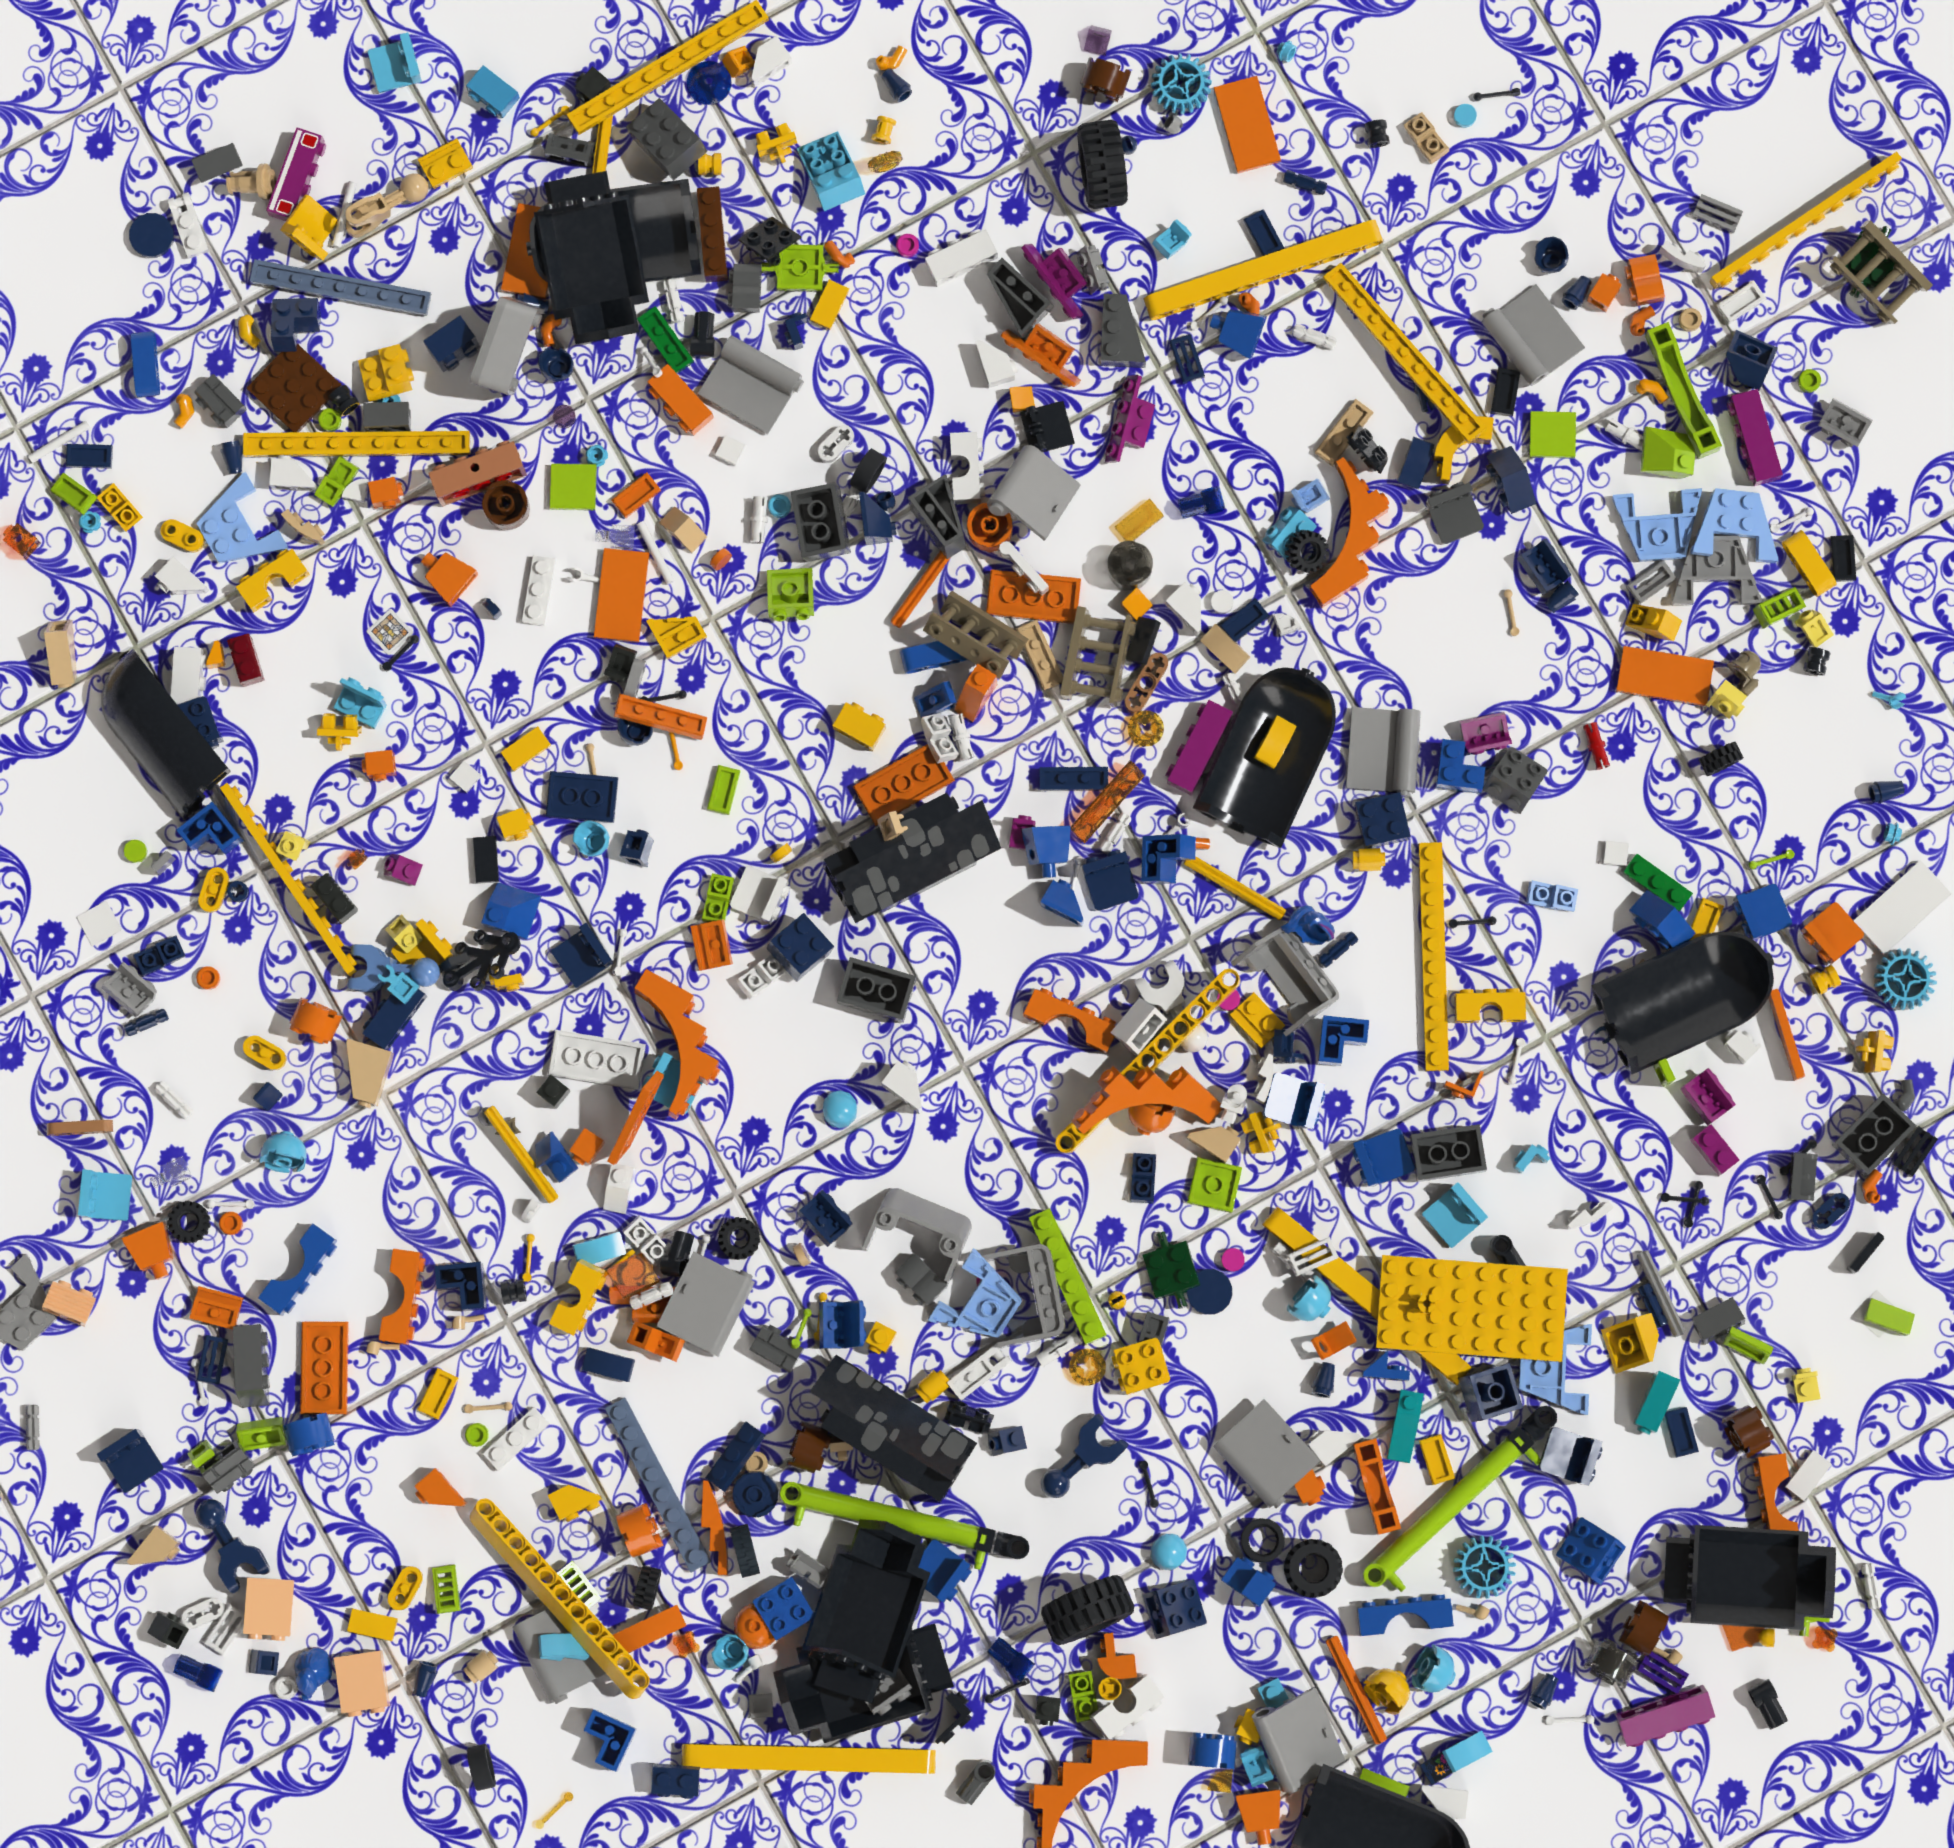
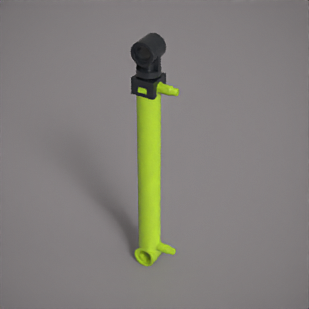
M1541 1406L1536 1409L1520 1426L1515 1428L1498 1446L1363 1570L1364 1582L1368 1586L1378 1587L1388 1579L1395 1588L1402 1592L1406 1586L1395 1572L1522 1454H1525L1536 1465L1540 1464L1541 1459L1531 1446L1535 1444L1533 1440L1536 1442L1557 1422L1556 1411L1550 1406ZM1542 1411L1548 1412L1551 1416V1421L1548 1424H1542L1539 1420V1414ZM1375 1568L1380 1571L1381 1578L1379 1581L1372 1582L1368 1578V1573L1371 1569Z
M788 1482L780 1490V1496L784 1503L796 1506L793 1522L795 1526L801 1525L805 1509L858 1522L860 1519L887 1521L917 1536L977 1550L974 1569L978 1570L982 1567L986 1552L991 1553L992 1546L994 1547L993 1554L1019 1560L1025 1558L1030 1549L1028 1541L1021 1536L998 1531L995 1538L996 1530L796 1482ZM790 1487L797 1488L799 1492L795 1500H788L786 1497V1491ZM1020 1541L1024 1544L1025 1550L1022 1554L1017 1555L1012 1552L1011 1546L1014 1542Z

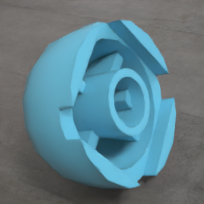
M282 1131L269 1137L264 1142L260 1163L264 1161L267 1169L276 1172L290 1173L289 1168H297L296 1172H300L305 1168L307 1150L304 1143L294 1136L293 1133Z
M1317 1275L1313 1276V1282L1307 1280L1292 1298L1295 1301L1293 1307L1289 1304L1287 1306V1311L1299 1320L1308 1322L1318 1317L1324 1318L1331 1309L1328 1306L1331 1301L1330 1289Z
M1432 1644V1648L1427 1646L1415 1663L1414 1668H1418L1416 1676L1412 1674V1685L1428 1693L1442 1691L1448 1685H1451L1455 1679L1456 1673L1454 1672L1453 1658L1447 1651Z

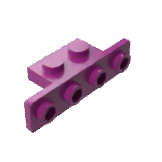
M1024 244L1021 248L1024 251L1025 259L1035 266L1038 277L1048 284L1051 295L1063 305L1064 313L1072 319H1079L1084 316L1071 297L1088 283L1062 248H1058L1044 260L1033 244Z
M1140 375L1127 376L1123 383L1122 398L1117 406L1118 413L1111 428L1110 443L1105 451V462L1107 463L1120 462L1125 443L1137 448H1144L1155 405L1137 398L1142 380Z

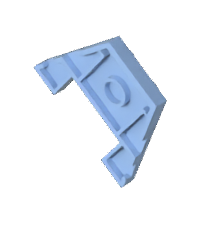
M246 472L238 477L196 523L219 564L289 549L279 530L257 541L237 506V501L256 491Z
M1702 488L1680 491L1682 513L1636 517L1633 493L1612 496L1614 505L1639 562L1685 559Z
M1714 489L1690 554L1713 555L1714 534L1756 538L1755 561L1766 563L1778 562L1777 552L1760 494Z
M973 1248L964 1261L962 1268L982 1280L961 1312L939 1301L929 1315L928 1321L947 1323V1326L954 1328L960 1326L970 1329L971 1332L999 1338L1020 1306L1022 1298Z
M1592 1324L1564 1331L1562 1362L1520 1359L1519 1390L1577 1413L1588 1415L1589 1394L1565 1393L1567 1344L1590 1346Z

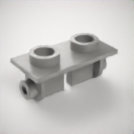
M1085 245L1077 252V261L1079 266L1082 267L1084 279L1088 283L1086 287L1089 289L1090 295H1092L1099 288L1101 291L1108 289L1110 282L1105 268L1097 270L1096 266L1103 265L1099 249H1096L1095 245L1089 247Z
M798 1548L786 1564L789 1567V1571L794 1572L801 1578L807 1577V1582L818 1588L817 1590H822L829 1571L827 1567Z

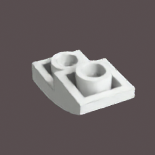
M1668 240L1659 250L1665 258L1684 269L1702 273L1706 267L1705 259L1701 254L1689 250L1683 255L1682 249L1676 243L1671 244Z
M942 713L922 717L921 723L924 735L935 761L941 763L956 759L959 753L949 738L952 730Z
M771 954L749 972L738 978L736 984L750 1000L787 971Z
M1268 1054L1267 1058L1262 1057L1256 1068L1260 1070L1258 1076L1265 1079V1082H1259L1254 1094L1258 1095L1255 1101L1263 1105L1268 1096L1273 1078L1274 1061L1271 1054Z
M1600 1201L1590 1210L1593 1213L1592 1216L1586 1210H1583L1581 1213L1576 1210L1567 1219L1570 1223L1566 1227L1570 1230L1591 1224L1605 1216L1614 1206L1609 1201L1605 1204Z
M639 1215L622 1230L655 1267L664 1256L669 1254L670 1248Z

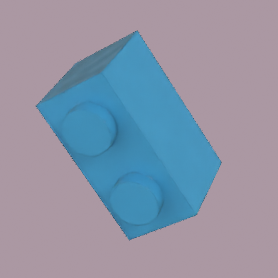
M484 65L466 85L469 92L468 96L477 103L480 101L486 105L485 109L495 117L498 114L504 118L520 99L518 91Z

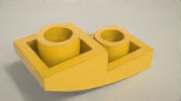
M114 483L97 496L100 503L125 532L143 518Z
M1277 715L1273 719L1266 736L1262 739L1254 758L1274 769L1297 726Z

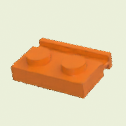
M724 919L690 926L699 971L733 964Z
M198 1286L189 1318L233 1330V1327L237 1325L244 1298Z

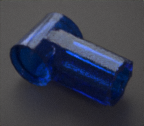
M1219 486L1202 490L1200 494L1178 499L1182 519L1204 513L1215 514L1226 509Z
M1000 1637L987 1651L988 1654L1005 1667L1007 1672L1020 1682L1035 1666V1663L1023 1653L1017 1652Z
M181 1654L175 1664L173 1673L196 1682L195 1684L201 1688L214 1692L223 1670L205 1662L203 1664Z

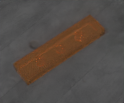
M1129 760L1071 825V831L1083 843L1088 841L1144 778L1145 775L1135 763Z

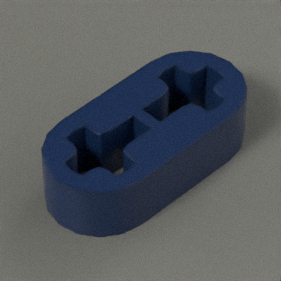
M1843 1193L1832 1195L1814 1211L1811 1216L1812 1225L1820 1230L1830 1227L1849 1209L1850 1200L1848 1196ZM1835 1198L1837 1200L1841 1198L1844 1200L1842 1204L1844 1206L1843 1209L1839 1207L1832 1211L1831 1207L1835 1205ZM1828 1211L1830 1215L1825 1219L1827 1224H1818L1817 1220L1819 1218L1817 1214L1823 1215Z

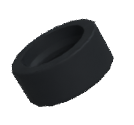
M871 448L857 466L850 485L861 492L868 493L880 476L887 457Z
M1259 1518L1245 1526L1241 1534L1240 1543L1243 1552L1248 1558L1255 1562L1265 1563L1274 1560L1281 1554L1284 1548L1285 1537L1283 1530L1276 1522L1270 1519ZM1267 1527L1275 1533L1276 1545L1270 1553L1258 1554L1250 1547L1249 1536L1255 1528Z
M481 1744L468 1747V1764L476 1790L481 1791L495 1787V1773L487 1745Z

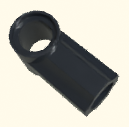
M706 311L695 312L694 335L691 337L690 356L714 357V313Z
M677 1230L674 1232L669 1254L664 1256L660 1262V1271L664 1276L681 1277L689 1261L688 1258L694 1235Z
M1498 1235L1491 1239L1489 1248L1500 1264L1526 1266L1508 1236ZM1498 1239H1503L1507 1244L1504 1252L1498 1251L1495 1247Z
M1769 1679L1748 1689L1756 1708H1759L1769 1730L1788 1721L1777 1700L1776 1690Z

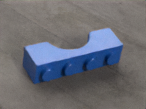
M313 1223L299 1241L305 1256L301 1271L295 1277L286 1281L271 1279L258 1297V1299L280 1315H284L285 1312L289 1314L296 1305L294 1301L296 1297L306 1292L310 1286L308 1281L312 1275L317 1276L324 1266L321 1264L326 1256L330 1258L337 1249L335 1245L337 1240Z
M1445 1594L1431 1596V1601H1422V1597L1408 1598V1603L1399 1604V1600L1396 1599L1385 1601L1384 1606H1376L1375 1602L1361 1603L1362 1608H1357L1360 1636L1384 1634L1390 1620L1402 1613H1412L1419 1616L1425 1621L1429 1629L1454 1627L1451 1598L1445 1599Z

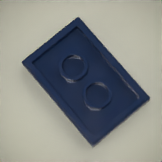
M550 771L546 817L614 823L619 778Z

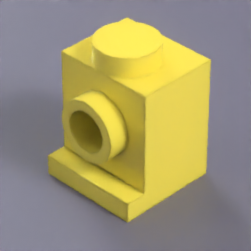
M1725 680L1706 703V706L1710 707L1712 705L1730 719L1732 715L1737 717L1745 708L1742 703L1747 696Z

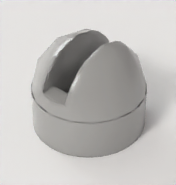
M1171 114L1163 125V129L1171 134H1178L1183 127L1182 120L1174 114Z
M489 1107L481 1109L478 1114V1119L484 1126L492 1125L490 1121H486L483 1114Z

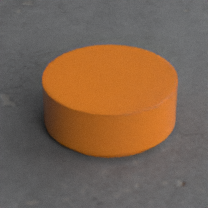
M726 548L721 549L712 557L710 565L718 571L730 561L732 554Z
M203 967L197 973V983L203 989L212 990L219 985L220 974L213 967Z
M226 1212L221 1216L219 1226L225 1234L235 1235L242 1230L243 1220L235 1212Z

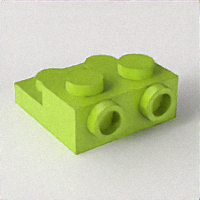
M812 568L767 570L769 618L781 622L785 621L787 617L807 620L810 616H814Z

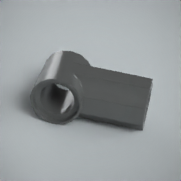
M989 1760L978 1762L956 1791V1794L972 1805L995 1776L996 1768L993 1762ZM982 1765L989 1766L992 1774L989 1777H982L979 1774V1767Z

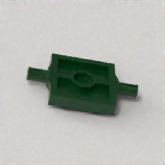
M1883 226L1881 231L1888 238L1892 230ZM1863 231L1859 233L1855 243L1862 237ZM1874 242L1868 243L1845 267L1855 276L1878 253L1879 247ZM1890 258L1884 259L1861 283L1865 287L1874 289L1893 270L1894 263ZM1853 287L1849 294L1858 298L1860 293Z
M1166 1232L1157 1233L1156 1236L1160 1247L1155 1251L1143 1254L1155 1298L1161 1299L1167 1296H1175L1178 1309L1185 1308L1188 1305L1184 1293L1191 1288L1201 1286L1188 1242L1168 1244Z

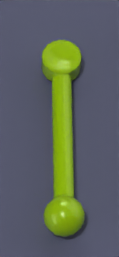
M1787 850L1785 854L1757 862L1750 861L1748 867L1754 870L1757 866L1784 858L1792 859L1795 853L1793 850Z
M808 1308L803 1310L804 1316L797 1335L791 1341V1347L794 1349L799 1348L800 1337L806 1321L812 1315V1311Z

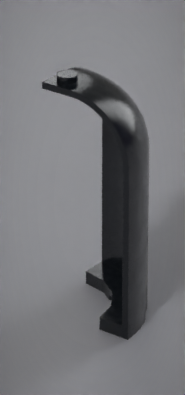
M688 179L610 189L611 193L619 192V196L629 195L645 282L701 275L696 226ZM534 216L530 223V242H526L528 256L533 257L534 266L539 276L547 282Z
M131 649L124 652L118 658L119 662L113 667L105 680L101 694L102 712L113 733L185 821L202 807V802L206 797L203 794L206 789L212 790L231 771L140 659L138 653Z
M1278 668L1269 671L1255 681L1240 703L1194 803L1193 809L1214 821L1218 819L1228 824V828L1243 835L1246 832L1256 836V840L1278 848L1282 847L1329 745L1335 727L1336 710L1333 696L1327 686L1314 677V672L1306 668L1301 670ZM1278 715L1297 727L1283 755L1273 769L1254 757L1273 719Z
M1714 932L1679 945L1595 983L1591 987L1597 1009L1599 1011L1603 1010L1607 1021L1603 1023L1610 1040L1615 1038L1620 1048L1617 1054L1631 1075L1657 1064L1665 1058L1668 1059L1734 1029L1755 1016L1765 1005L1771 994L1774 983L1772 969L1774 960L1770 953H1766L1757 942L1745 935L1733 932Z
M1325 1764L1322 1765L1313 1786L1314 1789L1307 1800L1302 1813L1303 1816L1290 1845V1848H1470L1469 1841L1462 1828L1445 1813Z

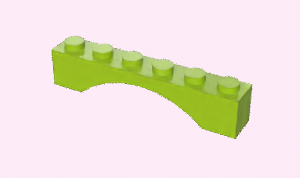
M1669 322L1647 330L1645 334L1646 341L1698 460L1718 452L1722 444L1695 393Z
M1049 1208L1029 1217L1039 1243L1047 1246L1052 1253L1057 1282L1085 1346L1106 1337V1332L1051 1209Z

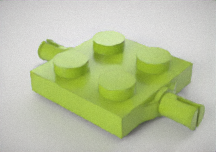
M792 244L779 253L781 259L779 265L771 266L768 262H762V272L772 271L776 273L777 291H823L825 272L839 273V263L825 264L823 245Z

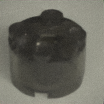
M1124 541L1112 549L1107 561V572L1114 585L1121 590H1134L1136 587L1138 589L1143 587L1151 578L1153 558L1146 546L1135 541ZM1126 562L1135 564L1134 569L1125 568Z
M1605 1638L1604 1641H1596L1584 1668H1591L1589 1673L1608 1684L1613 1685L1614 1682L1621 1683L1619 1688L1625 1689L1638 1665L1636 1661L1638 1655L1629 1650L1624 1652L1616 1648L1617 1644Z

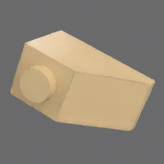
M1221 1126L1191 1132L1187 1136L1189 1141L1225 1164L1241 1140L1237 1137L1239 1133L1229 1126L1226 1129Z
M156 1525L127 1563L130 1565L166 1562L168 1559L173 1560L180 1551L178 1546L181 1543L161 1526Z

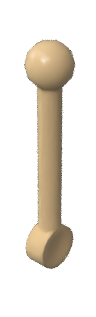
M1510 589L1504 591V596L1507 598L1512 626L1510 633L1512 636H1517L1520 631L1516 627L1511 599L1513 593Z
M589 743L586 745V750L589 752L592 775H597L593 755L594 745Z
M511 1402L486 1406L467 1404L464 1410L469 1414L480 1410L505 1409L510 1411L513 1405Z

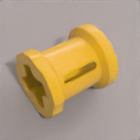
M878 116L875 134H872L871 139L882 144H891L890 136L896 121L886 116Z

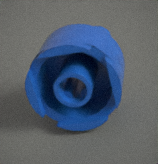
M327 1413L319 1414L315 1418L307 1417L282 1426L292 1457L335 1445Z
M1193 1733L1189 1743L1188 1765L1235 1769L1237 1742L1234 1741L1235 1736L1215 1734V1739H1212V1734Z

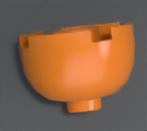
M1143 1104L1129 1107L1128 1114L1131 1123L1138 1128L1137 1131L1139 1133L1150 1135L1151 1133L1164 1131L1171 1124L1176 1110H1172L1173 1106L1166 1104Z
M753 1603L743 1607L737 1613L734 1621V1632L748 1648L763 1649L775 1641Z

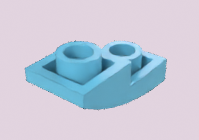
M614 1232L572 1245L577 1262L583 1259L591 1264H595L626 1254L620 1232Z
M545 1634L538 1636L539 1656L541 1659L561 1661L563 1658L586 1660L590 1657L571 1634Z
M1483 1731L1442 1751L1452 1773L1493 1752Z

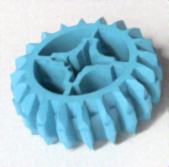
M1179 53L1177 60L1174 59L1173 55H1170V62L1168 63L1163 59L1161 61L1163 67L1156 66L1155 71L1157 73L1152 74L1154 82L1151 83V88L1155 89L1152 95L1158 97V104L1165 102L1163 109L1167 110L1171 106L1173 114L1176 112V108L1180 109L1182 115L1185 113V108H1188L1189 112L1192 113L1194 110L1193 105L1198 109L1201 108L1200 101L1206 102L1207 97L1205 94L1211 93V89L1207 86L1212 85V80L1206 79L1210 76V72L1204 71L1206 68L1204 63L1198 66V58H1195L1193 62L1190 61V54H1187L1186 59H1182V54ZM1180 68L1188 69L1193 73L1184 74ZM1170 71H1173L1174 79L1168 82V85L1163 86L1162 82L1165 76ZM1178 77L1179 80L1185 81V91L1180 85L1177 86ZM1196 82H1200L1198 91L1190 97L1189 88L1194 86ZM1169 94H1179L1182 99L1173 98Z
M1900 948L1896 950L1897 957L1891 951L1888 953L1890 960L1885 957L1881 959L1885 966H1876V969L1882 973L1874 974V978L1881 979L1880 982L1874 984V987H1882V990L1877 994L1878 996L1884 993L1887 995L1883 1000L1884 1003H1887L1890 999L1893 1000L1891 1003L1892 1008H1895L1897 1003H1900V1010H1904L1906 1004L1909 1010H1913L1914 1002L1918 1007H1921L1923 1005L1921 999L1926 1002L1930 999L1926 993L1933 994L1935 991L1929 985L1937 984L1936 980L1930 979V977L1936 975V971H1928L1933 964L1925 965L1924 961L1927 960V956L1925 955L1919 959V951H1915L1913 956H1911V949L1907 948L1905 955H1903V951ZM1903 961L1900 973L1888 974L1892 964ZM1910 963L1919 968L1923 978L1912 972V965ZM1904 974L1908 975L1910 980H1912L1906 983V985L1900 980ZM1888 981L1898 986L1900 996L1891 990ZM1923 985L1921 991L1916 996L1907 997L1910 986Z
M1483 1535L1479 1536L1480 1543L1478 1544L1475 1538H1471L1472 1546L1470 1547L1464 1542L1462 1545L1466 1551L1457 1550V1554L1461 1555L1462 1558H1454L1453 1560L1455 1563H1460V1567L1453 1568V1572L1460 1571L1461 1575L1455 1577V1580L1463 1579L1465 1581L1460 1585V1588L1463 1589L1468 1585L1470 1588L1467 1594L1469 1595L1472 1594L1474 1589L1477 1590L1476 1598H1480L1481 1592H1484L1485 1598L1489 1599V1591H1492L1493 1595L1497 1597L1499 1595L1498 1587L1501 1591L1505 1592L1507 1589L1503 1583L1512 1584V1581L1507 1576H1515L1516 1573L1509 1571V1567H1515L1516 1563H1509L1508 1559L1513 1558L1514 1555L1513 1553L1505 1555L1504 1552L1509 1547L1506 1545L1500 1549L1499 1546L1502 1543L1500 1539L1494 1545L1492 1544V1536H1489L1487 1543L1484 1542ZM1479 1548L1478 1562L1466 1565V1560L1470 1553ZM1486 1548L1497 1552L1502 1562L1490 1561ZM1483 1555L1484 1560L1487 1561L1486 1564L1496 1565V1567L1488 1569L1486 1574H1483L1482 1570L1473 1569V1567L1482 1565ZM1503 1569L1501 1578L1494 1585L1490 1586L1491 1572ZM1466 1572H1477L1481 1576L1483 1587L1474 1584Z

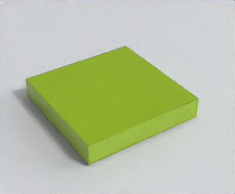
M1531 411L1529 457L1575 458L1576 412Z
M551 464L550 510L596 511L597 465Z
M1197 1157L1187 1203L1232 1213L1242 1167Z

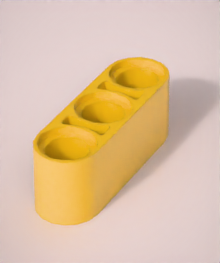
M1802 530L1781 542L1786 554L1816 597L1837 585L1834 576Z

